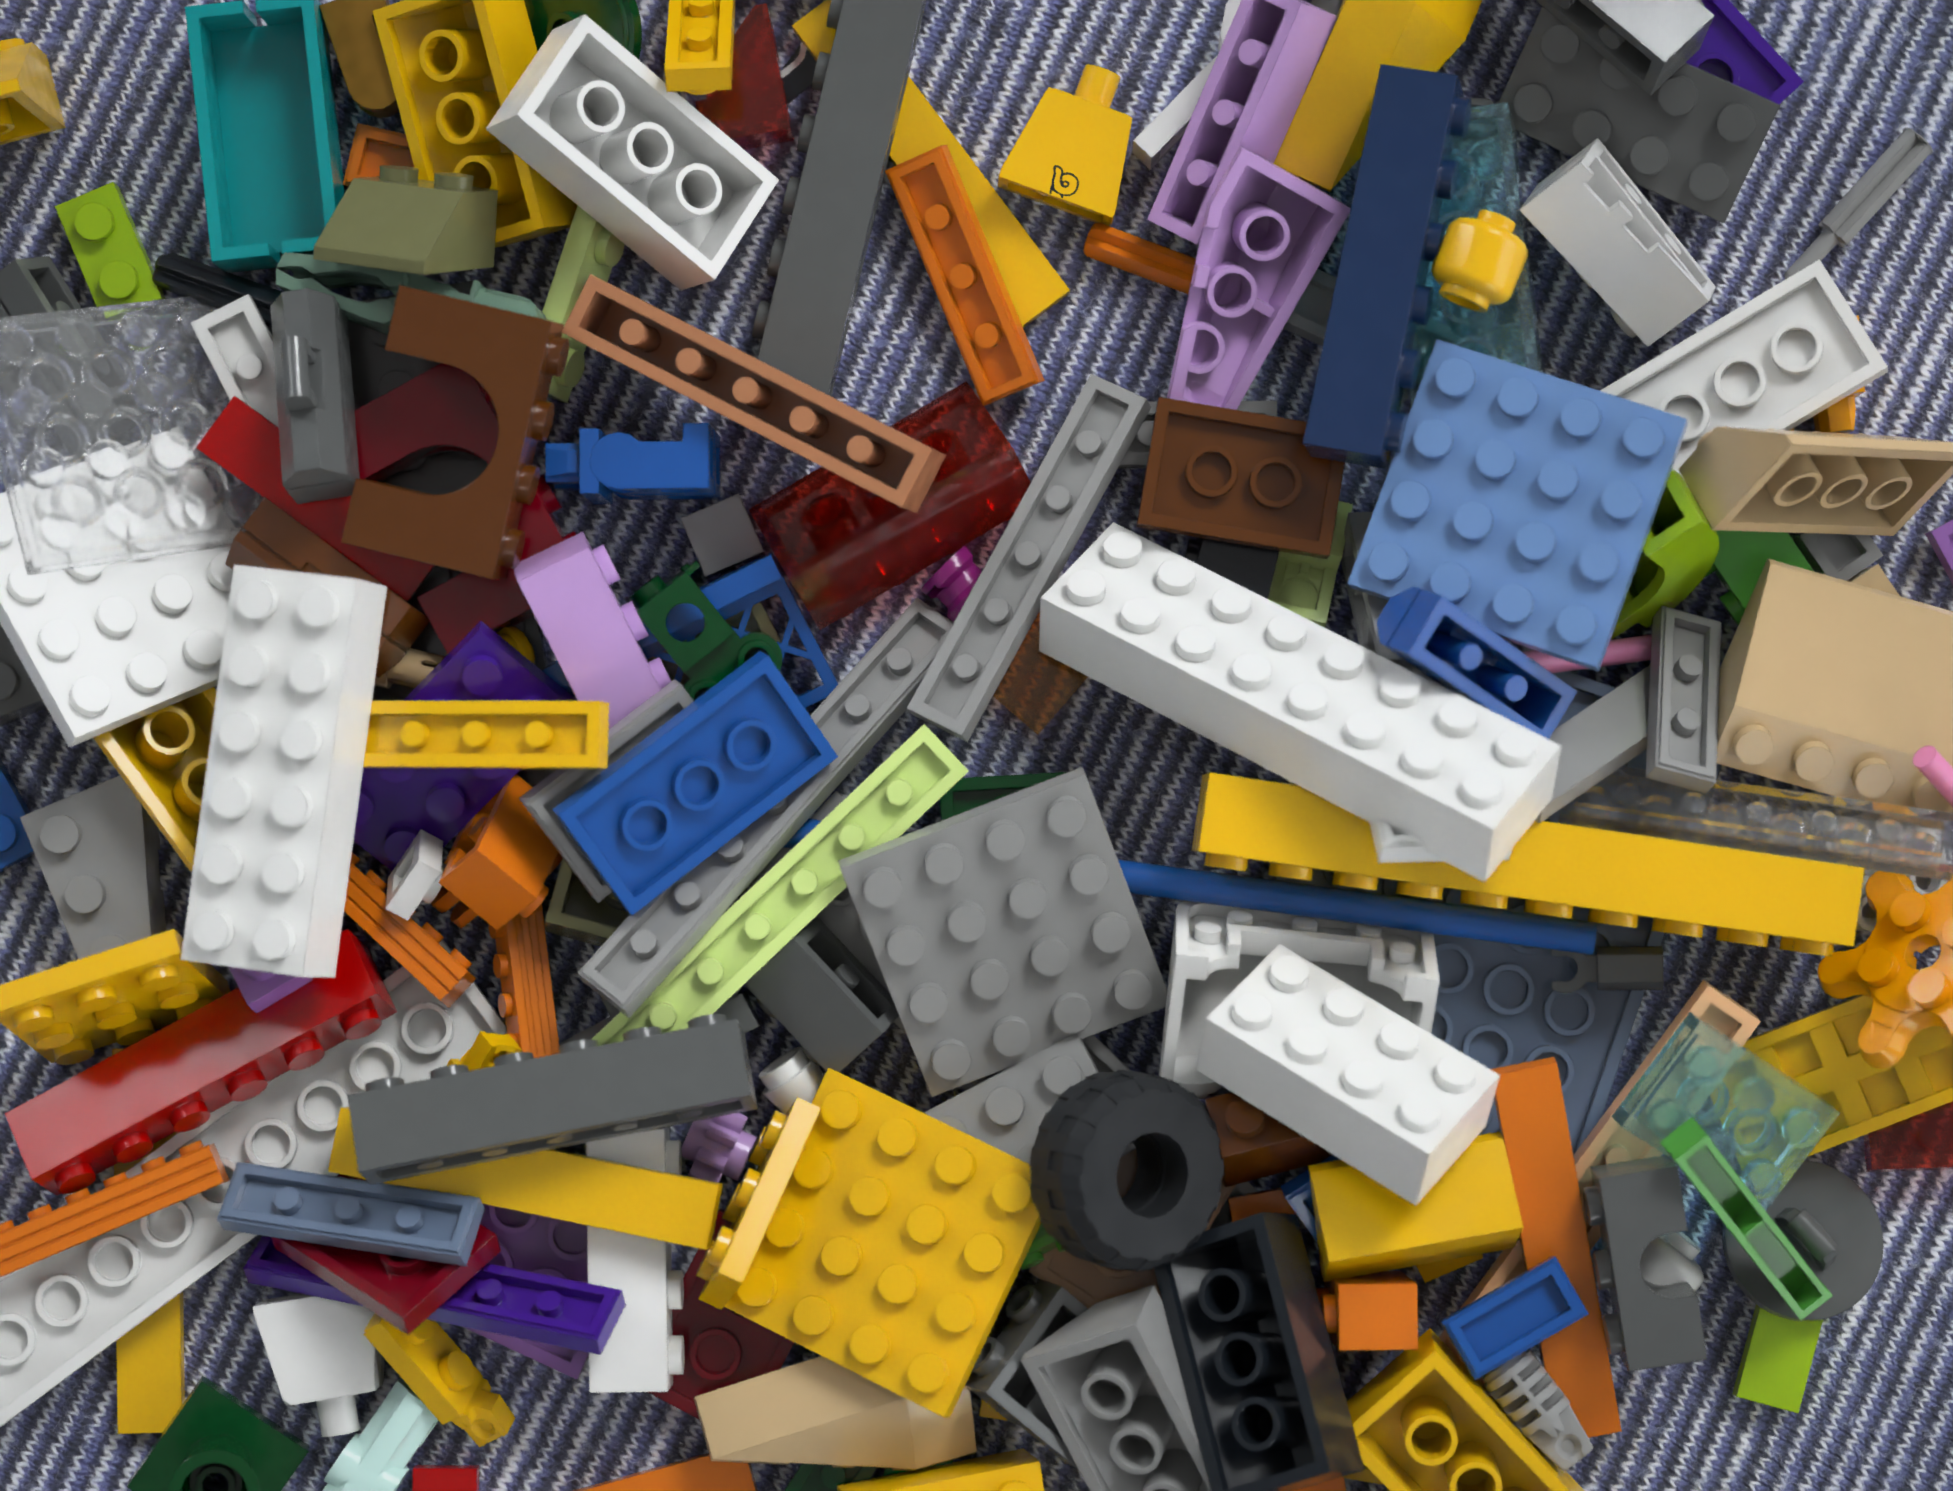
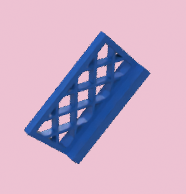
M772 551L700 587V590L725 620L744 610L739 628L732 626L740 637L750 633V631L745 629L753 605L778 594L789 616L782 642L776 641L781 649L782 658H784L785 652L811 660L823 682L801 695L795 694L804 708L826 698L839 684ZM678 604L667 614L666 628L669 634L679 641L686 639L687 641L694 640L696 634L704 629V616L700 609L692 604ZM644 624L649 636L638 642L646 659L660 657L662 660L677 664L668 653L663 652L665 651L664 647ZM794 627L805 649L788 644ZM557 660L542 669L545 674L573 697L575 696ZM679 666L674 679L681 683L684 672Z

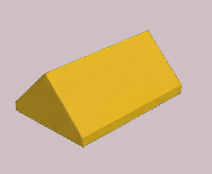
M1501 1132L1478 1135L1417 1205L1412 1204L1343 1160L1308 1165L1321 1275L1324 1282L1332 1281V1279L1350 1278L1511 1249L1516 1245L1523 1230L1517 1196Z

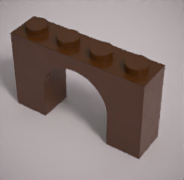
M399 285L385 350L455 366L478 380L488 392L496 409L499 426L497 446L487 468L475 481L460 490L448 494L433 495L375 480L355 478L341 543L490 579H506L508 568L516 569L524 549L525 531L518 530L523 504H532L538 488L540 468L532 466L537 441H546L553 422L554 403L547 402L552 376L560 377L562 375L568 357L569 339L562 337L564 325L538 317Z

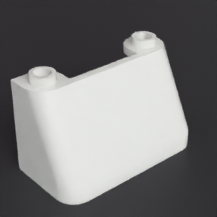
M1183 901L1179 903L1176 908L1159 1076L1180 1083L1181 1087L1194 1093L1200 1100L1206 1098L1208 1094L1215 1093L1221 1089L1222 1086L1196 1070L1205 1020L1279 944L1431 1034L1440 981L1434 935L1424 932Z

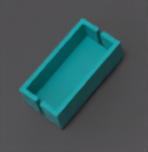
M243 0L185 7L211 262L225 272L233 273L276 268L284 252L313 255L315 243L345 194L328 30L319 6L322 5L319 0H255L256 11L267 24V26L258 27L256 16Z

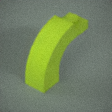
M1674 469L1670 473L1610 640L1636 623H1640L1648 628L1652 625L1653 616L1661 606L1674 609L1704 579L1717 557L1719 537L1716 531L1711 528L1685 480Z

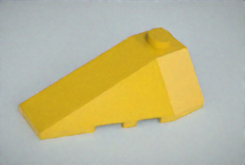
M1343 0L1337 13L1338 17L1273 164L1311 185L1330 192L1362 156L1380 65L1438 72L1465 42L1482 0Z

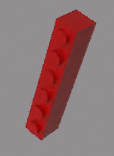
M346 929L341 932L335 977H312V981L259 1013H256L247 1005L238 987L5 1113L31 1180L56 1196L61 1193L71 1194L85 1189L95 1181L98 1173L117 1163H129L144 1157L153 1149V1144L174 1132H187L196 1129L209 1120L210 1113L232 1101H245L259 1095L266 1089L267 1082L289 1070L297 1071L313 1066L324 1057L326 1050L347 1039L356 1040L375 1032L381 1026L382 1020L397 1013V1010L369 949L352 932Z

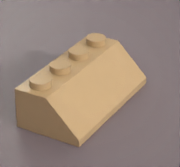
M1716 426L1700 438L1697 443V449L1678 470L1713 530L1894 536L1953 475V442L1861 433L1849 434Z

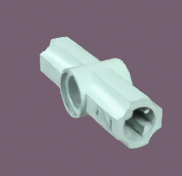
M403 1379L397 1380L361 1435L356 1433L344 1448L323 1480L327 1483L323 1491H396L410 1470L406 1467L439 1421Z

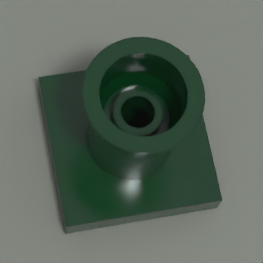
M202 1376L131 1476L127 1488L131 1491H281L309 1452V1445ZM211 1473H220L227 1480L214 1482L207 1479L206 1476Z

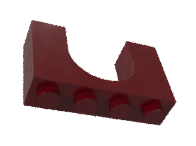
M440 363L355 410L360 479L381 482L423 458L442 452L470 454L489 464L497 446L499 426L497 413L488 392L469 373L455 366ZM544 474L539 477L537 492L532 504H523L518 530L525 531V544L520 562L577 535L575 530L564 535L552 514L561 509L562 506L551 485L546 483ZM508 568L506 579H490L462 572L417 597L447 654L480 621L497 633L504 627H514L534 616L512 568Z

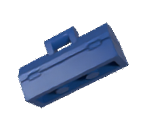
M1413 586L1391 597L1377 619L1380 643L1446 689L1548 740L1577 693L1571 686L1441 595Z

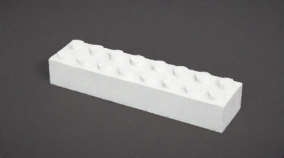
M1114 522L1041 597L1040 652L1372 824H1375L1376 819L1379 821L1382 819L1392 825L1394 834H1409L1421 841V844L1425 846L1426 852L1484 882L1552 799L1561 752L1560 745Z

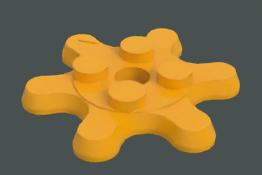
M1882 869L1875 872L1868 879L1865 889L1869 906L1877 914V922L1871 935L1863 944L1855 949L1833 952L1832 957L1825 956L1819 963L1817 972L1820 986L1828 996L1834 999H1845L1855 995H1864L1873 1000L1872 1012L1858 1036L1860 1054L1863 1060L1873 1068L1883 1069L1896 1064L1905 1054L1906 1048L1913 1036L1920 1030L1930 1026L1946 1029L1953 1042V874L1947 883L1937 891L1920 894L1916 892L1912 880L1903 872L1890 869ZM1940 945L1941 952L1935 963L1930 967L1917 970V959L1914 957V953L1916 951L1923 953L1929 947Z

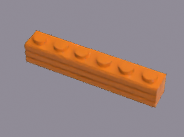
M352 852L344 912L439 1001L450 1008L477 979L468 971L472 963L456 948L450 953L439 943L444 937L428 922L421 927L411 917L409 920H406L385 909L387 894L383 891L386 889L387 884L371 869L365 875L355 865L360 859Z
M541 903L527 918L517 914L498 931L488 924L490 937L492 939L495 938L497 954L493 958V970L495 976L500 978L502 993L498 997V1011L502 1018L505 1017L507 1031L505 1034H509L517 1042L522 1052L532 1053L533 1058L559 1054V1038Z
M201 1140L178 1149L181 1157L167 1163L164 1156L158 1157L140 1165L143 1171L141 1174L128 1179L126 1172L120 1173L104 1180L105 1189L90 1194L88 1188L66 1196L67 1205L52 1210L51 1205L47 1204L28 1212L29 1221L14 1226L13 1221L9 1220L0 1224V1277L230 1181L215 1144L203 1146Z

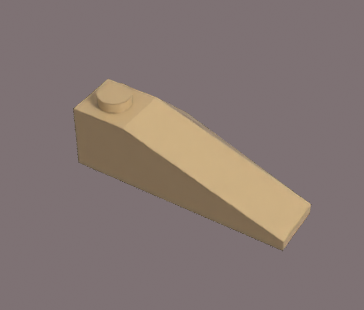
M823 1356L694 1397L711 1461L780 1465L798 1463L832 1465V1467L841 1468L859 1466L916 1471L977 1452L970 1389L966 1385L951 1417L944 1418Z

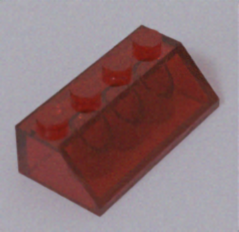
M967 381L890 426L946 455L917 513L904 509L822 466L749 509V512L819 630H822L838 619L848 616L855 609L894 586L904 583L911 576L943 557L958 551L965 544L1012 518L1031 482L1013 447Z

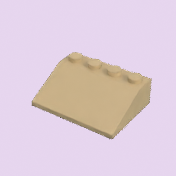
M1767 559L1720 666L1717 764L1948 827L1953 816V807L1913 764V757L1920 748L1930 745L1935 747L1953 767V611Z

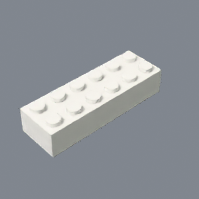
M234 564L181 960L298 977H335L387 586L356 578Z

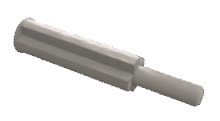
M1905 127L1901 135L1818 224L1822 233L1784 273L1785 279L1819 259L1822 261L1836 244L1840 247L1847 245L1929 155H1932L1933 149L1920 134Z

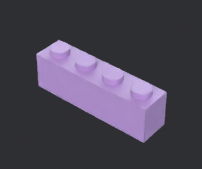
M1241 0L1147 220L1199 245L1207 203L1238 148L1241 146L1274 163L1338 16L1304 0Z
M581 532L519 562L516 569H514L517 582L577 700L609 703L608 730L671 682L660 657L648 662L638 641L649 635L633 602L630 601L620 606L610 586L621 579L604 544L592 549L584 532Z

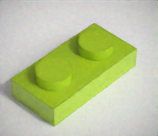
M111 182L55 206L103 323L110 326L167 302L162 289L152 279L154 269L117 184Z

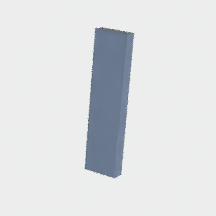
M237 1162L217 1220L223 1230L467 1266L485 1207L479 1197L384 1183L371 1185L368 1181Z

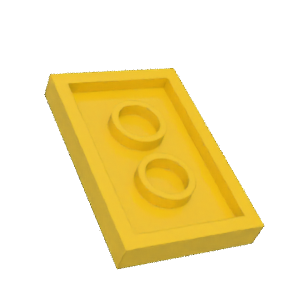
M797 1097L786 1114L775 1110L767 1127H763L748 1159L749 1162L757 1165L758 1168L757 1170L751 1168L747 1170L742 1182L737 1184L722 1216L723 1219L732 1222L730 1229L722 1226L715 1241L712 1240L711 1248L707 1249L696 1276L706 1280L698 1298L699 1300L722 1310L743 1283L819 1114L820 1107Z

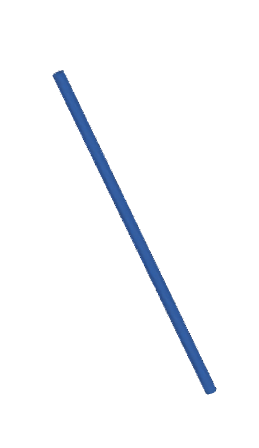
M809 818L785 844L784 848L793 849L822 820ZM905 831L901 836H904L911 832ZM1118 859L1131 894L1593 955L1597 934V923Z

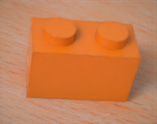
M1383 1271L1350 1278L1332 1279V1281L1324 1282V1288H1316L1330 1341L1339 1351L1418 1350L1417 1283L1403 1272Z

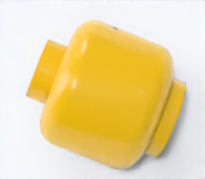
M1479 210L1476 218L1459 217L1452 221L1446 229L1438 253L1431 266L1434 279L1441 285L1438 291L1439 295L1458 306L1482 313L1487 312L1490 305H1501L1507 302L1512 296L1528 256L1525 243L1513 234L1516 224L1509 218L1489 210Z

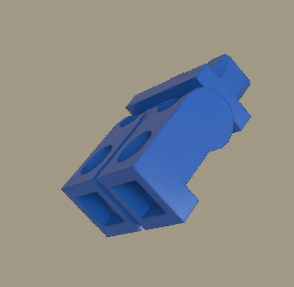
M683 423V441L639 442L636 438L626 433L616 432L605 435L599 428H579V443H546L545 480L548 484H554V489L557 491H579L582 496L593 504H613V493L620 498L628 500H721L720 436L709 423Z

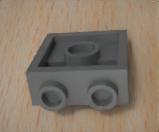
M1039 1279L1034 1286L1031 1284L1025 1285L1011 1297L1006 1307V1314L1011 1318L997 1339L994 1337L987 1338L966 1386L1009 1422L1021 1426L1063 1462L1077 1468L1021 1359L1024 1353L1088 1308L1062 1286Z

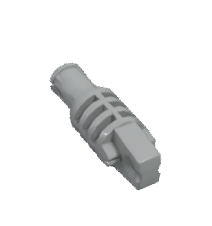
M1530 1349L1482 1377L1485 1381L1484 1387L1525 1437L1532 1441L1562 1471L1574 1466L1593 1449V1445L1570 1406L1569 1399Z

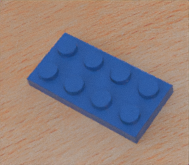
M759 651L617 759L607 769H604L554 807L552 811L623 908L633 916L838 758V755L770 657Z

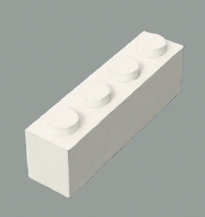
M670 1126L586 1143V1156L682 1175L681 1141L670 1140ZM587 1225L588 1283L622 1290L626 1304L601 1355L589 1353V1393L668 1392L673 1385V1375L684 1374L683 1335H673L672 1309H683L684 1301L683 1271L672 1270L671 1244L675 1243Z

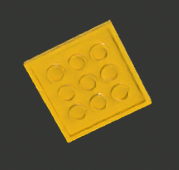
M828 1067L812 1101V1104L821 1108L744 1281L724 1307L944 1418H950L1041 1225V1219L1032 1201L1030 1191L1031 1168L1029 1163Z

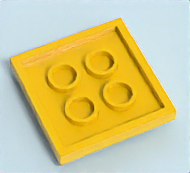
M171 929L1 984L0 1023L51 1063L71 1065L88 1060L94 1055V1049L116 1042L120 1045H133L155 1033L156 1029L172 1024L231 991L228 981L211 964L181 960L184 938L175 929Z

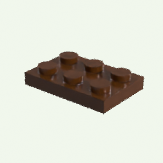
M1159 397L1136 527L1328 559L1331 551L1345 462L1311 457L1303 444L1307 425L1305 421Z

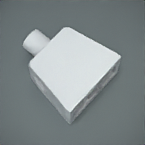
M305 1294L266 1299L254 1305V1318L285 1405H297L316 1401L322 1437L339 1436L359 1431L360 1425L355 1395L376 1391L383 1385L384 1357L363 1335L365 1333L364 1329L374 1313L364 1306Z

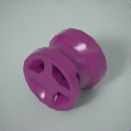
M966 545L962 547L921 588V591L926 596L938 598L946 606L947 618L953 623L982 572L973 562L971 550Z

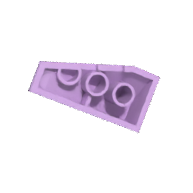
M1241 146L1238 148L1207 203L1167 398L1237 410L1350 213L1351 208L1272 162Z

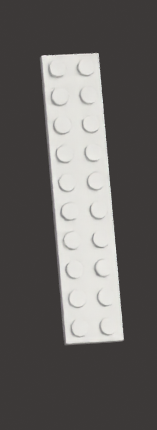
M442 940L439 944L450 953L451 949ZM401 967L383 981L397 1013L382 1020L381 1026L375 1032L360 1039H347L326 1050L324 1057L313 1066L303 1070H289L267 1082L266 1089L259 1095L245 1101H232L210 1113L209 1120L203 1125L187 1132H179L126 1172L129 1179L143 1173L140 1165L158 1157L164 1156L166 1163L181 1157L178 1149L199 1140L202 1141L203 1146L215 1144L230 1181L237 1162L337 1176L339 1174L328 1172L340 1107H349L347 1095L365 1092V1084L382 1078H403L405 1084L430 1079V1071L447 1066L450 1059H461L471 1049L480 1031L504 1035L507 1033L506 1023L475 982L448 1008L410 972ZM230 1181L0 1277V1428L258 1236L223 1230L217 1218Z

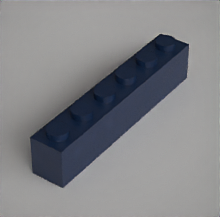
M1380 65L1303 444L1311 457L1388 469L1391 451L1401 452L1408 419L1407 414L1399 413L1404 388L1414 389L1420 367V350L1412 349L1417 325L1426 326L1428 324L1432 309L1433 287L1425 286L1429 264L1434 261L1446 232V224L1438 223L1442 200H1452L1457 186L1459 162L1451 160L1455 136H1466L1471 116V98L1464 97L1458 75Z

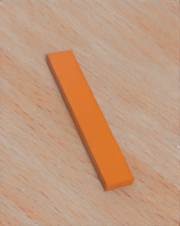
M1554 1057L1490 1069L1500 1075L1494 1099L1500 1132L1504 1139L1523 1223V1230L1519 1239L1525 1271L1549 1257L1555 1256L1589 1313L1538 1343L1542 1366L1569 1399L1570 1406L1588 1438L1622 1432L1557 1062Z

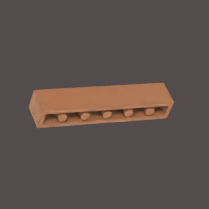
M590 274L563 328L562 333L909 511L918 512L946 457L943 453Z

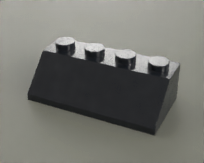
M1261 1212L1204 1231L1199 1240L1183 1252L1182 1256L1169 1264L1164 1263L1154 1267L1211 1491H1292L1365 1470L1296 1214Z

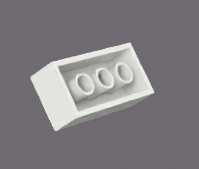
M585 14L551 31L486 127L488 132L681 291L716 279L779 181L777 177L677 92H666V83Z
M1281 944L1206 1018L1196 1070L1414 1205L1419 1203L1486 1127L1500 1075Z

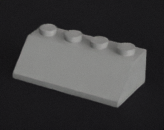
M1154 1285L1094 1304L1024 1353L1021 1362L1090 1491H1211L1163 1302Z

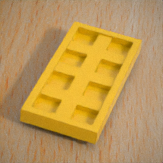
M1858 995L1749 1038L1708 1092L1744 1180L1746 1181L1952 1102L1953 1042L1948 1031L1937 1026L1922 1029L1913 1036L1906 1048L1905 1054L1896 1064L1883 1069L1873 1068L1863 1060L1858 1046V1036L1872 1012L1873 1000L1870 997Z

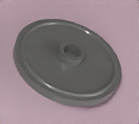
M1798 1160L1748 1179L1744 1183L1814 1274L1833 1295L1802 1321H1819L1836 1316L1854 1306L1867 1294L1877 1278L1881 1267L1884 1247L1883 1233L1873 1204L1865 1192L1852 1179L1828 1165ZM1723 1224L1722 1245L1726 1263L1732 1277L1744 1294L1759 1307L1771 1314L1788 1320L1801 1321Z

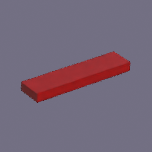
M233 396L196 448L261 496L267 498L407 602L411 600L436 566L341 543L351 496L297 504L282 484L279 427L237 396Z

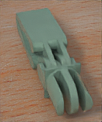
M284 252L276 267V285L284 292L309 288L333 295L349 321L386 335L389 332L399 285L546 319V316L530 299L487 289L478 280H473L470 295L459 293L449 284L437 282L420 274L315 260L311 254ZM281 270H290L294 274L290 276ZM354 285L371 286L392 291L395 297L378 299L368 303L346 298L333 293L329 289Z

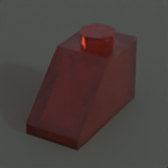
M767 3L755 5L734 34L732 90H716L706 94L707 99L695 101L696 109L744 150L794 141L774 28Z

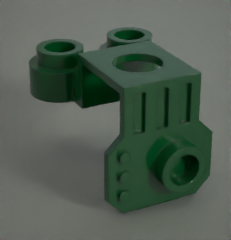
M697 560L690 564L688 562L680 568L681 571L666 583L657 574L628 598L633 602L643 623L681 670L689 677L683 687L693 701L699 689L705 687L712 688L744 663L745 654L751 648L760 647L765 649L779 671L783 660L778 643L770 635L763 632H750L740 637L732 626L725 621L690 577L700 567ZM682 603H689L699 608L705 620L702 633L696 639L686 642L673 638L666 628L667 614L674 606Z

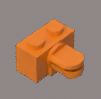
M517 774L459 832L444 862L446 867L438 882L442 887L431 902V905L443 913L456 904L450 919L460 929L478 915L497 931L517 914L523 918L530 916L541 905L549 892V888L544 885L547 876L555 870L563 859L519 798L533 787Z

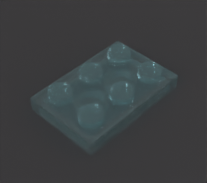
M1689 1012L1612 1117L1622 1128L1670 1158L1671 1156L1660 1144L1661 1140L1689 1118L1693 1117L1712 1139L1713 1144L1765 1211H1767L1839 1116L1840 1112L1817 1094Z

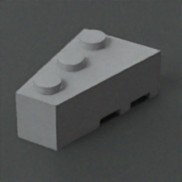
M120 775L20 817L78 960L166 931L164 892L160 886L158 849H160L159 829H156L155 822Z

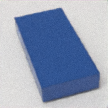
M1551 1256L1440 1322L1471 1376L1476 1380L1589 1313L1557 1258Z

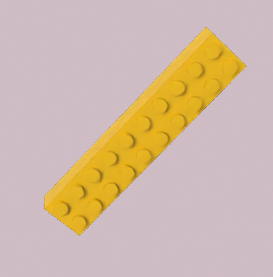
M1216 773L1202 775L1191 850L1206 853L1204 866L1247 872L1248 859L1270 862L1268 875L1312 881L1313 869L1333 872V885L1377 891L1378 878L1397 881L1396 894L1442 900L1443 888L1461 890L1460 903L1507 909L1508 897L1525 899L1524 912L1572 919L1573 907L1589 909L1588 922L1637 928L1638 917L1642 916L1653 918L1651 931L1702 938L1704 926L1717 927L1715 940L1767 947L1769 935L1781 937L1780 950L1830 957L1833 954L1834 944L1854 946L1865 869L1863 867L1546 821L1538 823L1534 821L1512 848L1510 859L1502 860L1484 882L1445 861L1379 863L1368 821L1298 785Z

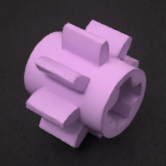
M740 1113L694 1121L681 1148L682 1157L694 1162L688 1176L719 1183L722 1175L738 1181L757 1140L756 1136L742 1131L748 1117Z

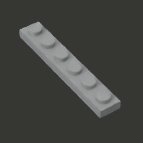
M1094 374L1089 376L907 706V709L913 716L966 742L969 741L1040 611L1041 597L1059 577L1149 413L1151 406L1146 398Z

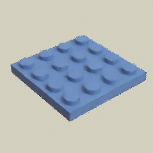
M1436 339L1406 422L1401 452H1395L1347 584L1352 589L1385 600H1389L1391 597L1413 586L1443 596L1504 640L1599 671L1685 435L1688 420L1687 418Z

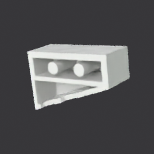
M1596 138L1538 183L1519 209L1569 262L1580 278L1589 287L1593 288L1610 306V312L1619 327L1631 338L1637 335L1647 347L1708 303L1716 288L1599 138Z

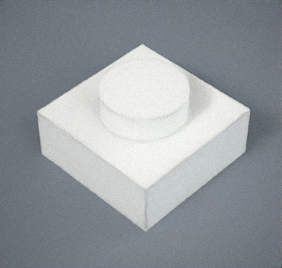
M422 829L419 831L388 877L385 909L409 920L421 901L429 904L434 900L442 887L438 882L444 871L442 867L443 841Z

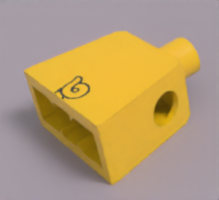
M1086 64L1074 95L1048 87L1004 162L998 176V187L1092 222H1100L1111 227L1115 217L1132 124L1131 116L1110 108L1121 77L1105 68Z

